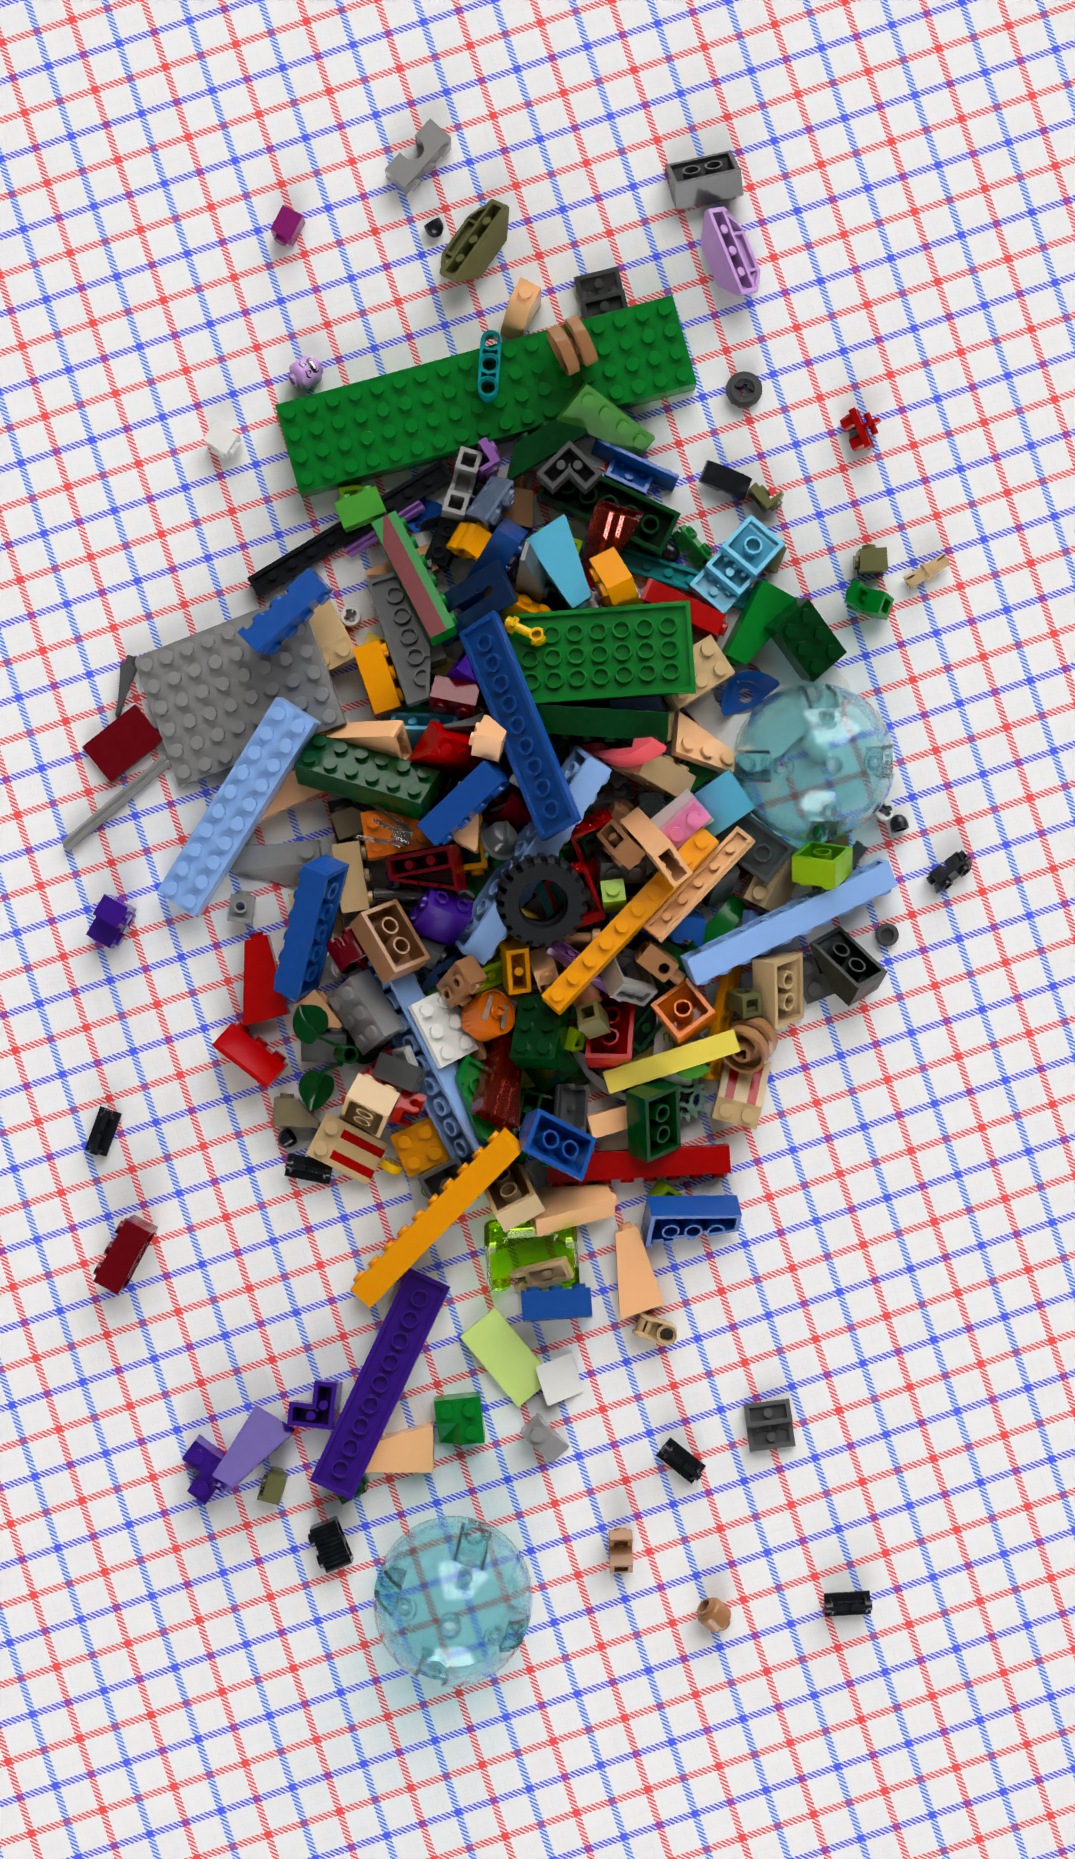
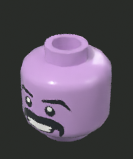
M304 356L289 367L290 375H288V378L294 387L298 386L302 390H308L322 380L323 368L315 357Z

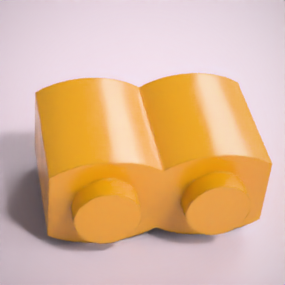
M469 521L466 523L460 522L446 548L458 557L477 560L492 534L488 532L489 528L480 522L476 524Z

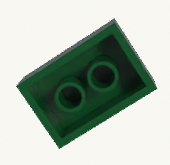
M797 597L764 626L794 670L805 681L814 682L847 653L809 599Z
M520 993L510 1059L516 1068L561 1070L572 1006L569 1005L559 1016L542 1000V994Z
M660 1077L626 1091L629 1155L648 1163L681 1148L679 1085Z

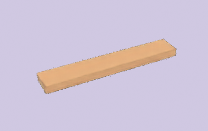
M736 826L693 874L644 924L643 928L662 943L755 843L754 838Z

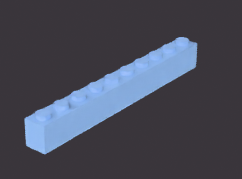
M878 858L852 871L835 889L825 890L821 886L703 944L702 947L699 946L681 955L680 959L689 980L696 985H705L712 980L711 978L717 975H725L731 972V968L737 965H745L751 962L752 958L757 955L768 954L777 945L788 944L792 941V938L798 935H806L812 931V928L818 925H826L832 921V918L838 915H846L852 911V908L858 905L869 904L872 901L871 899L876 896L889 894L892 888L898 886L889 861Z

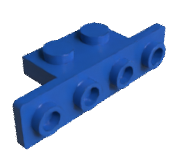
M596 438L591 455L610 463L604 477L646 496L652 483L671 492L674 490L679 478L678 474L599 438Z

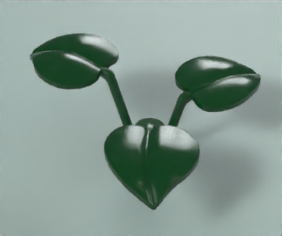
M300 1004L293 1016V1030L296 1037L306 1044H312L318 1037L320 1040L334 1046L333 1055L337 1063L323 1068L320 1073L316 1070L307 1071L299 1081L300 1096L307 1109L313 1112L323 1106L333 1093L334 1079L332 1076L325 1074L327 1071L336 1067H342L343 1063L353 1064L357 1062L359 1064H368L377 1057L388 1042L384 1046L363 1056L350 1034L348 1037L350 1045L335 1043L321 1035V1033L326 1031L329 1023L328 1015L321 1007Z

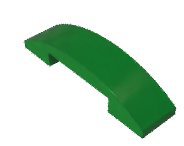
M732 894L706 924L703 944L732 931L742 919L743 909L749 910L750 908ZM691 941L685 949L691 951L699 946H694V942Z

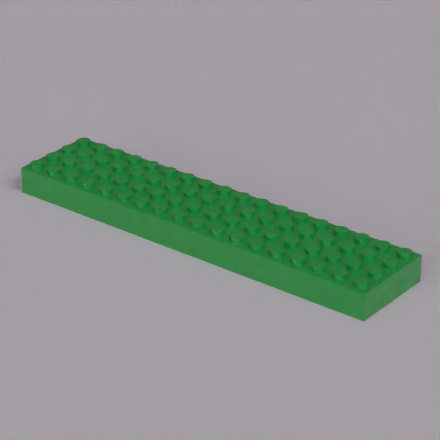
M670 295L581 320L595 347L598 361L587 367L579 360L580 370L571 376L566 375L555 357L548 341L546 330L502 342L498 397L492 402H484L478 395L479 348L276 404V411L302 499L336 490L338 486L361 483L437 462L441 459L458 456L461 446L477 450L478 441L484 437L489 442L493 441L495 445L516 440V438L526 432L530 435L537 431L535 427L546 420L549 423L553 420L557 421V416L584 382L621 410L695 390L697 382L673 296ZM493 344L487 347L492 348L495 347L497 344ZM487 362L483 367L490 371L496 365L493 362ZM485 385L482 391L489 394L494 391V387Z

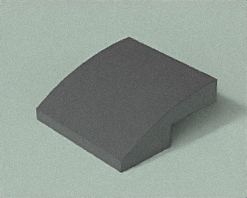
M618 266L573 277L583 319L628 307Z
M789 1398L744 1404L750 1452L796 1446Z

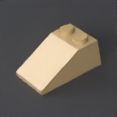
M329 599L322 606L319 604L310 620L328 671L332 674L356 661L352 649L355 646L331 600Z

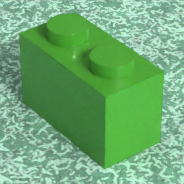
M364 486L358 490L359 493L352 496L345 494L337 498V502L333 503L346 533L387 515L376 486Z

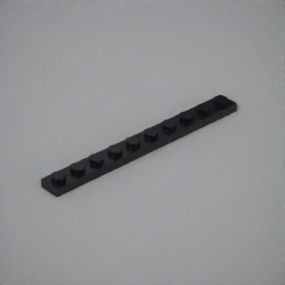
M442 459L382 495L381 499L387 514L395 510L398 513L414 502L425 499L451 483L453 477ZM340 521L247 579L261 599L302 574L308 568L315 566L343 549L347 544L367 533L373 527L369 523L346 533Z

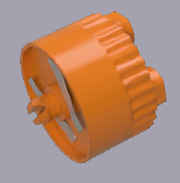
M491 989L472 997L473 999L463 1006L461 1026L464 1032H468L478 1041L484 1042L508 1033L514 1026L515 1010L513 1004L499 990Z

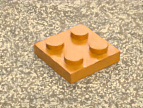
M430 1117L390 1135L408 1177L450 1159Z

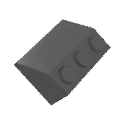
M731 150L665 165L670 193L676 210H689L693 206L711 205L715 201L733 200L743 195L741 169Z

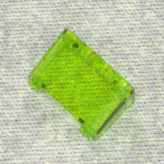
M497 1219L485 1223L484 1246L488 1292H503L511 1285V1280H513L509 1277L508 1272L515 1268L565 1255L572 1268L574 1277L571 1280L558 1284L566 1288L572 1287V1284H580L576 1226L537 1237L530 1220L507 1232H504ZM524 1276V1277L515 1278V1279H526V1278H525V1276Z

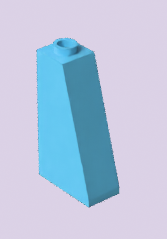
M563 514L527 538L525 542L531 544L546 575L569 609H585L590 605L588 601L591 600L592 595L567 518Z

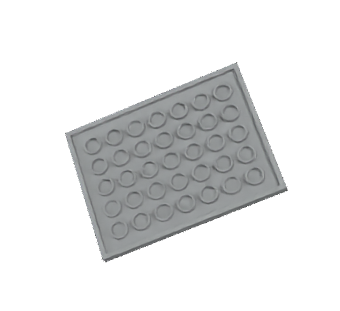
M266 605L136 657L135 665L179 787L232 768L276 697L285 698L320 721L321 724L314 735L347 724L310 619L307 622L303 621L297 627V633L289 639L286 638L281 643L282 648L274 655L270 654L268 656L255 652L237 633L242 627L247 630L253 624L252 618L256 614L268 611L270 608L269 605Z

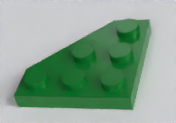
M466 1055L461 1059L455 1078L476 1137L488 1145L489 1142L486 1140L495 1130L500 1133L504 1127L508 1128L522 1087Z

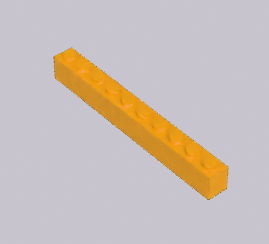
M701 826L678 852L690 870L694 872L718 847L719 841ZM659 870L541 995L542 1000L560 1016L686 880L674 888Z
M505 1127L500 1133L495 1130L486 1140L489 1144L485 1148L480 1146L472 1154L471 1157L474 1160L470 1164L465 1162L456 1171L459 1175L454 1180L450 1177L441 1187L444 1191L439 1196L435 1193L426 1202L428 1207L425 1211L420 1208L411 1218L414 1222L410 1226L405 1224L398 1231L397 1235L399 1238L395 1242L390 1240L382 1248L384 1253L380 1257L376 1254L367 1264L370 1268L366 1272L361 1270L353 1278L355 1284L350 1290L369 1308L384 1295L522 1152L520 1141Z

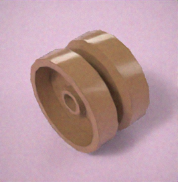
M575 314L564 320L565 331L557 324L546 329V335L554 355L567 376H571L580 370L579 360L587 367L598 361L592 340L585 326Z
M741 1016L733 1021L727 1031L734 1029L741 1051L722 1058L732 1069L740 1073L751 1074L758 1072L776 1050L778 1044L777 1034L774 1028L759 1016L741 1019Z

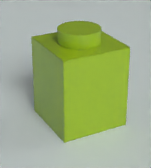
M623 878L600 881L604 913L621 911L627 905Z

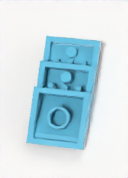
M750 514L725 541L720 550L709 560L704 569L689 584L688 588L711 608L725 614L784 547L785 543Z
M730 769L694 794L695 798L710 812L711 817L714 819L712 823L704 828L714 837L756 808Z

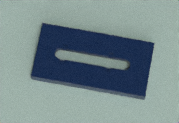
M494 560L444 593L449 604L446 606V609L450 613L490 586L493 588V592L489 596L456 616L459 624L455 626L457 635L441 642L442 646L448 647L459 640L460 636L458 633L492 610L501 613L518 602V598L501 560Z

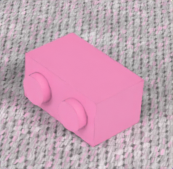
M693 796L660 827V831L672 842L677 850L710 819V812Z

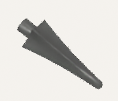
M127 655L126 662L120 663L116 717L121 716L125 699L137 672V668L134 666L135 656Z
M484 713L461 721L444 724L442 728L444 730L474 732L476 723L481 722Z

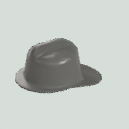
M484 820L481 822V842L485 851L495 859L509 860L514 854L518 839L514 827L507 820L498 822Z

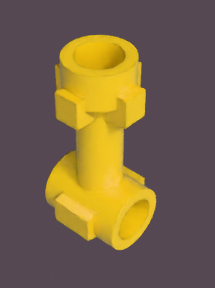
M508 616L505 620L504 627L507 633L512 635L515 631L531 639V645L535 647L545 644L547 639L542 628L535 627L531 629L519 623L520 619L516 616Z

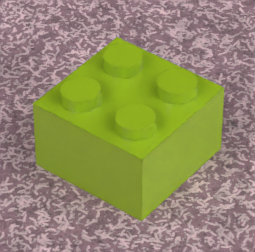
M809 841L792 855V882L800 883L802 886H822L825 890L835 889L852 873L853 847Z

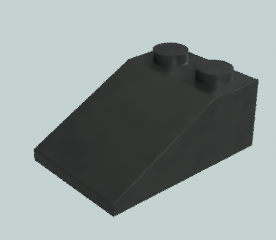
M841 926L809 944L832 991L848 1006L877 990L888 972Z

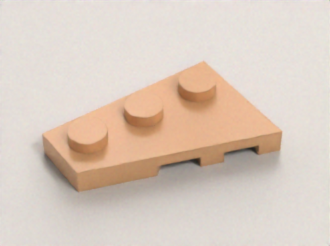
M678 711L674 715L671 755L722 774L729 769L734 773L736 753Z

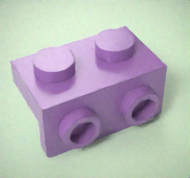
M484 437L478 441L477 451L483 452V466L479 468L477 478L480 483L483 481L487 483L491 476H498L497 473L499 472L501 461L497 455L499 450L493 441L489 442Z

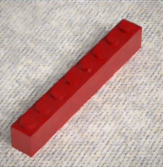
M728 1144L681 1146V1148L648 1163L629 1155L628 1149L593 1151L583 1181H579L556 1168L547 1167V1183H552V1187L566 1186V1182H575L576 1186L589 1185V1181L597 1180L598 1184H611V1180L620 1179L621 1183H632L634 1178H643L644 1182L657 1181V1177H666V1180H680V1176L689 1175V1179H701L703 1174H712V1178L726 1177L725 1173H731L730 1148Z

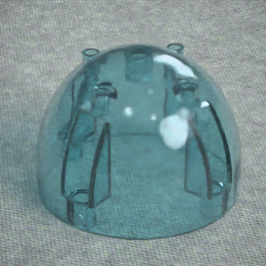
M826 683L797 684L769 695L747 716L740 728L734 746L735 769L733 775L756 806L750 813L773 832L805 842L835 840L860 829L875 816L884 804L895 775L893 773L892 750L894 744L883 718L868 701L858 694ZM809 687H813L816 690V696L812 700H810L807 692ZM825 713H828L830 716L828 721L824 720ZM746 758L750 763V767L746 771H741L739 763L742 759ZM831 758L835 762V768L828 772L825 769V762ZM780 762H782L784 765L781 771H779L777 768V765ZM828 808H830L832 811L831 815H826V810ZM814 825H817L819 833L817 836L811 837Z
M445 1516L427 1520L416 1525L393 1544L379 1569L373 1597L374 1618L378 1634L394 1661L416 1678L421 1674L428 1678L441 1680L440 1686L450 1687L469 1685L488 1678L499 1671L514 1656L522 1644L529 1626L532 1612V1584L524 1558L506 1535L495 1527L477 1519L462 1516ZM477 1528L481 1534L477 1537H472L469 1534V1530ZM385 1574L389 1581L384 1580L382 1575ZM466 1574L469 1577L467 1579H464L461 1576ZM402 1605H406V1606H408L409 1608H408V1609H403L401 1606H402ZM448 1621L453 1622L456 1628L448 1630L444 1627V1623ZM498 1635V1638L494 1639L492 1636Z

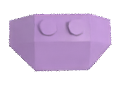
M724 206L707 209L704 213L700 244L717 286L737 296L756 293L760 279V268L744 229L734 217L728 214V210Z

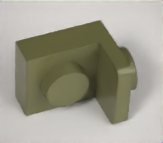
M754 483L747 492L764 513L769 509L773 512L783 503L781 501L784 496L782 491L770 499L769 491L763 485L759 486L757 483Z

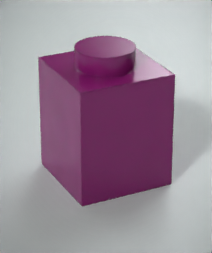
M282 205L270 229L274 240L283 246L288 244L293 247L305 225V220L302 214Z

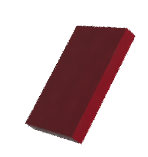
M135 704L82 746V748L107 779L113 783L160 745L163 739Z

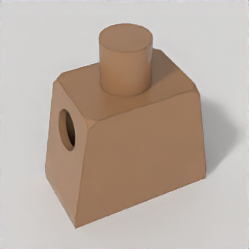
M521 475L513 480L515 503L508 512L504 511L502 513L501 519L503 520L506 516L527 531L532 532L534 491L526 489L528 478Z
M647 937L634 952L636 962L663 983L670 979L673 983L679 985L686 976V974L678 969L679 963L677 959L654 939ZM662 963H667L666 966L659 967Z

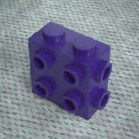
M430 887L425 895H421L418 906L412 908L408 919L411 921L417 934L453 946L471 921L473 902Z

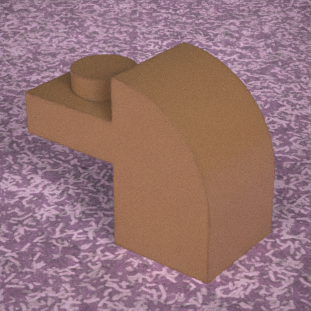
M626 1528L608 1530L610 1573H633L632 1530Z

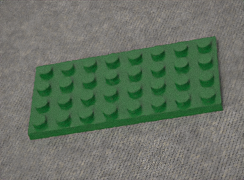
M690 600L504 615V622L508 616H516L520 619V624L531 629L540 627L544 630V636H546L547 640L545 644L537 647L531 645V639L515 631L512 635L507 633L529 690L537 705L696 694Z

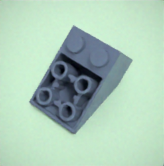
M491 476L466 511L465 518L474 524L480 522L489 528L488 532L491 529L495 531L502 521V513L504 511L508 512L515 503L514 482L509 479Z

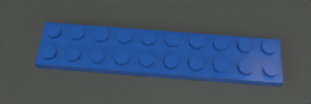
M492 610L458 634L492 719L507 731L504 750L541 841H547L582 819L499 612Z

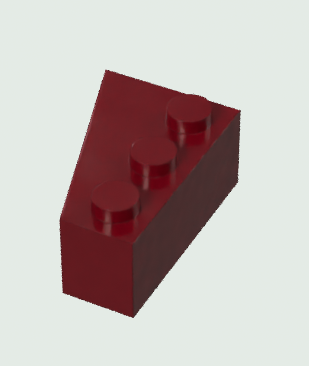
M459 844L385 858L389 881L456 891L468 890Z

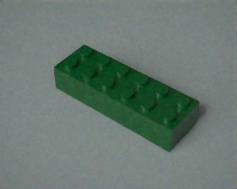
M604 476L586 495L570 480L553 495L543 485H541L537 494V502L658 558H661L681 513Z
M536 704L548 737H552V734H557V739L575 738L576 735L580 736V740L594 741L598 740V737H603L604 742L621 741V738L627 739L626 743H633L635 738L652 737L662 744H667V741L673 739L675 711Z
M315 734L294 765L298 784L421 821L428 814L442 790L441 773L438 769L320 734Z

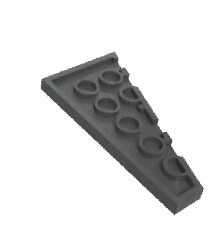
M432 559L427 560L429 567L426 570L429 575L432 574ZM395 572L367 580L366 582L408 708L429 701L431 693V642Z

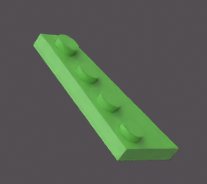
M584 382L556 418L557 421L586 428L589 435L640 456L655 440L653 434L586 382Z

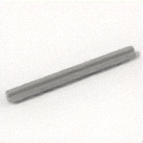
M165 755L158 758L62 840L63 846L67 850H72L170 767L169 759Z

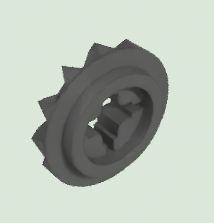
M743 371L734 374L726 385V396L730 403L738 408H750L757 404L762 395V384L759 378L750 372ZM747 382V390L750 393H746L742 399L741 391L737 389L742 388L744 383Z

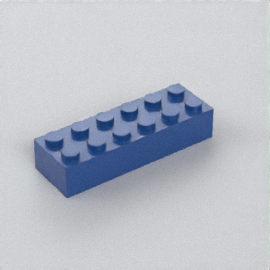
M325 854L301 867L298 874L300 878L299 884L293 895L295 899L294 905L288 916L290 920L289 926L283 936V940H285L284 946L278 957L280 963L274 975V991L297 1001L319 987L328 953L325 945L332 937L349 864Z

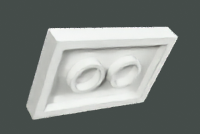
M440 991L407 1006L438 1069L479 1049L474 1037L468 1032H464L461 1026L462 1013L459 1006L451 1008L442 997Z

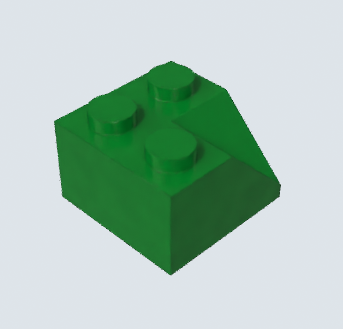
M480 1391L435 1396L436 1426L441 1443L458 1445L485 1443Z

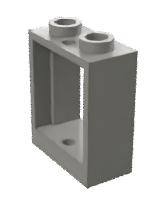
M625 946L601 971L600 975L610 998L645 1006L658 990L650 972L636 962L634 956L636 949ZM620 967L624 968L627 977L623 976Z

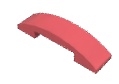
M652 737L635 738L630 748L612 749L602 742L584 744L583 748L612 766L631 767L658 757L666 751L667 746Z

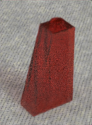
M599 499L594 507L581 557V564L589 588H595L594 584L597 583L593 581L589 569L592 567L589 559L612 547L619 554L642 519L643 512Z
M503 1034L490 1041L469 1112L500 1129L505 1127L509 1131L518 1128L520 1125L522 1068H516L509 1057L513 1036Z

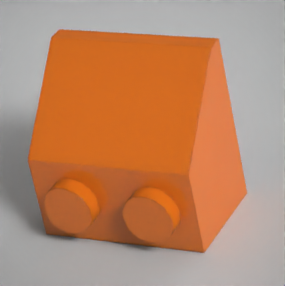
M688 977L650 1004L665 1030L679 1047L717 1021L715 1010Z

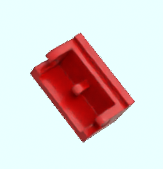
M402 1088L389 1123L393 1124L395 1122L406 1127L412 1126L413 1123L405 1120L404 1115L410 1114L411 1116L418 1117L427 1096Z

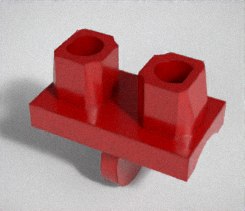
M854 407L848 410L850 414L842 418L840 423L845 432L856 427L859 435L849 439L852 450L858 451L864 448L869 450L875 447L868 429H870L872 436L878 434L876 425L881 423L880 418L872 419L870 412L863 415L866 423H864L858 409Z

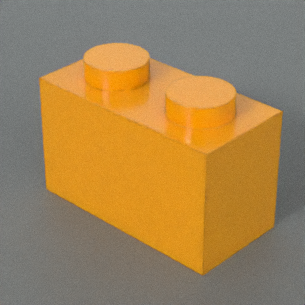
M518 940L501 942L503 987L509 995L532 992L529 947L526 943L524 944Z

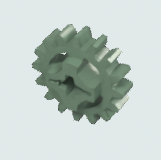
M699 1078L692 1079L693 1086L689 1088L678 1084L679 1093L683 1091L685 1094L688 1092L690 1094L687 1096V1102L679 1101L680 1106L686 1107L688 1112H680V1121L682 1117H685L686 1121L690 1122L691 1115L697 1119L699 1118L698 1111L705 1112L702 1104H708L709 1101L704 1099V1096L708 1095L709 1092L702 1091L705 1083L698 1084ZM699 1093L698 1103L694 1106V1096Z

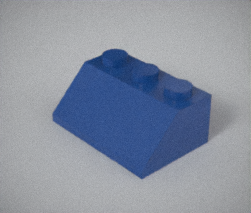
M539 1108L526 1113L519 1131L521 1150L579 1181H583L597 1138Z
M585 1283L572 1284V1289H563L562 1285L549 1286V1290L540 1291L539 1287H528L526 1292H521L523 1322L592 1317L590 1287L586 1288Z

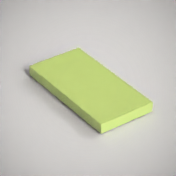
M496 1307L460 1335L464 1343L518 1407L542 1388L536 1372V1366L543 1363Z

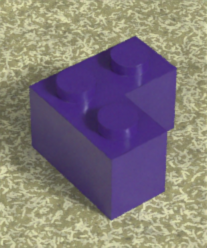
M104 894L93 913L96 918L86 935L108 948L119 946L125 937L123 934L127 926L130 927L136 918L134 914L136 908L113 895Z
M315 1380L312 1402L300 1400L289 1402L287 1425L333 1430L339 1418L343 1382Z
M199 1434L182 1457V1460L200 1472L187 1492L206 1504L216 1491L209 1479L226 1453Z

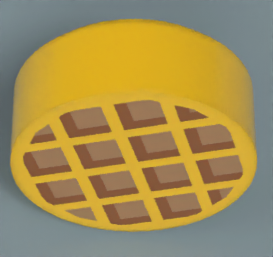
M382 1157L379 1163L383 1170L394 1175H399L403 1169L402 1164L389 1157Z

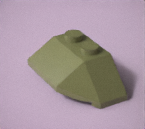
M491 199L487 202V205L478 208L466 218L442 252L439 272L441 276L457 283L479 278L483 275L507 241L508 205Z

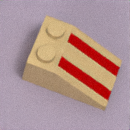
M767 1061L758 1072L751 1074L740 1073L724 1062L710 1117L756 1130L763 1106L771 1062Z
M326 1113L306 1155L368 1185L389 1144Z

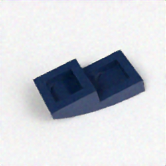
M460 951L449 957L428 975L421 987L423 992L436 986L447 973V970L456 961L463 959Z

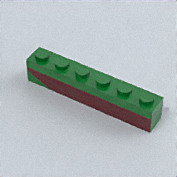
M395 510L372 521L371 525L432 646L457 635L455 626L459 625L453 612L448 613L446 606L449 604L444 594L438 593L436 587L439 585L434 574H428L426 568L429 565L424 555H418L416 549L419 546L413 535L409 537L406 531L409 527L404 516L399 518Z

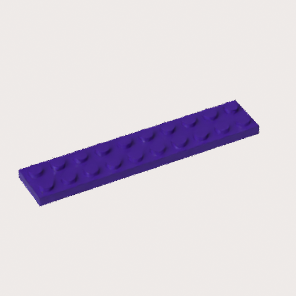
M412 1268L407 1270L310 1481L349 1500H353L451 1288L450 1286Z

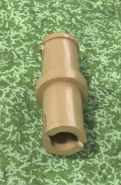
M942 553L927 564L925 562L922 563L920 568L903 577L904 581L910 589H913V587L926 579L931 580L934 578L933 575L950 566V562L945 554Z

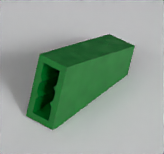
M765 580L755 582L722 649V653L730 665L735 667L746 665L771 638L764 626L796 599L795 597Z

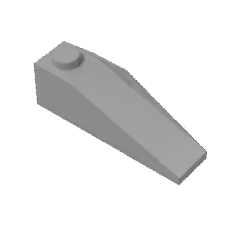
M307 840L244 847L231 867L232 872L298 887L300 880L298 874L301 867L322 856L321 841Z

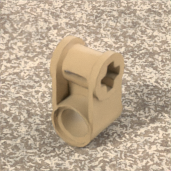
M647 1312L638 1313L640 1317L636 1328L632 1330V1334L663 1345H671L675 1342L677 1330L673 1323ZM670 1328L673 1331L672 1337L668 1339L663 1338L660 1335L661 1330Z

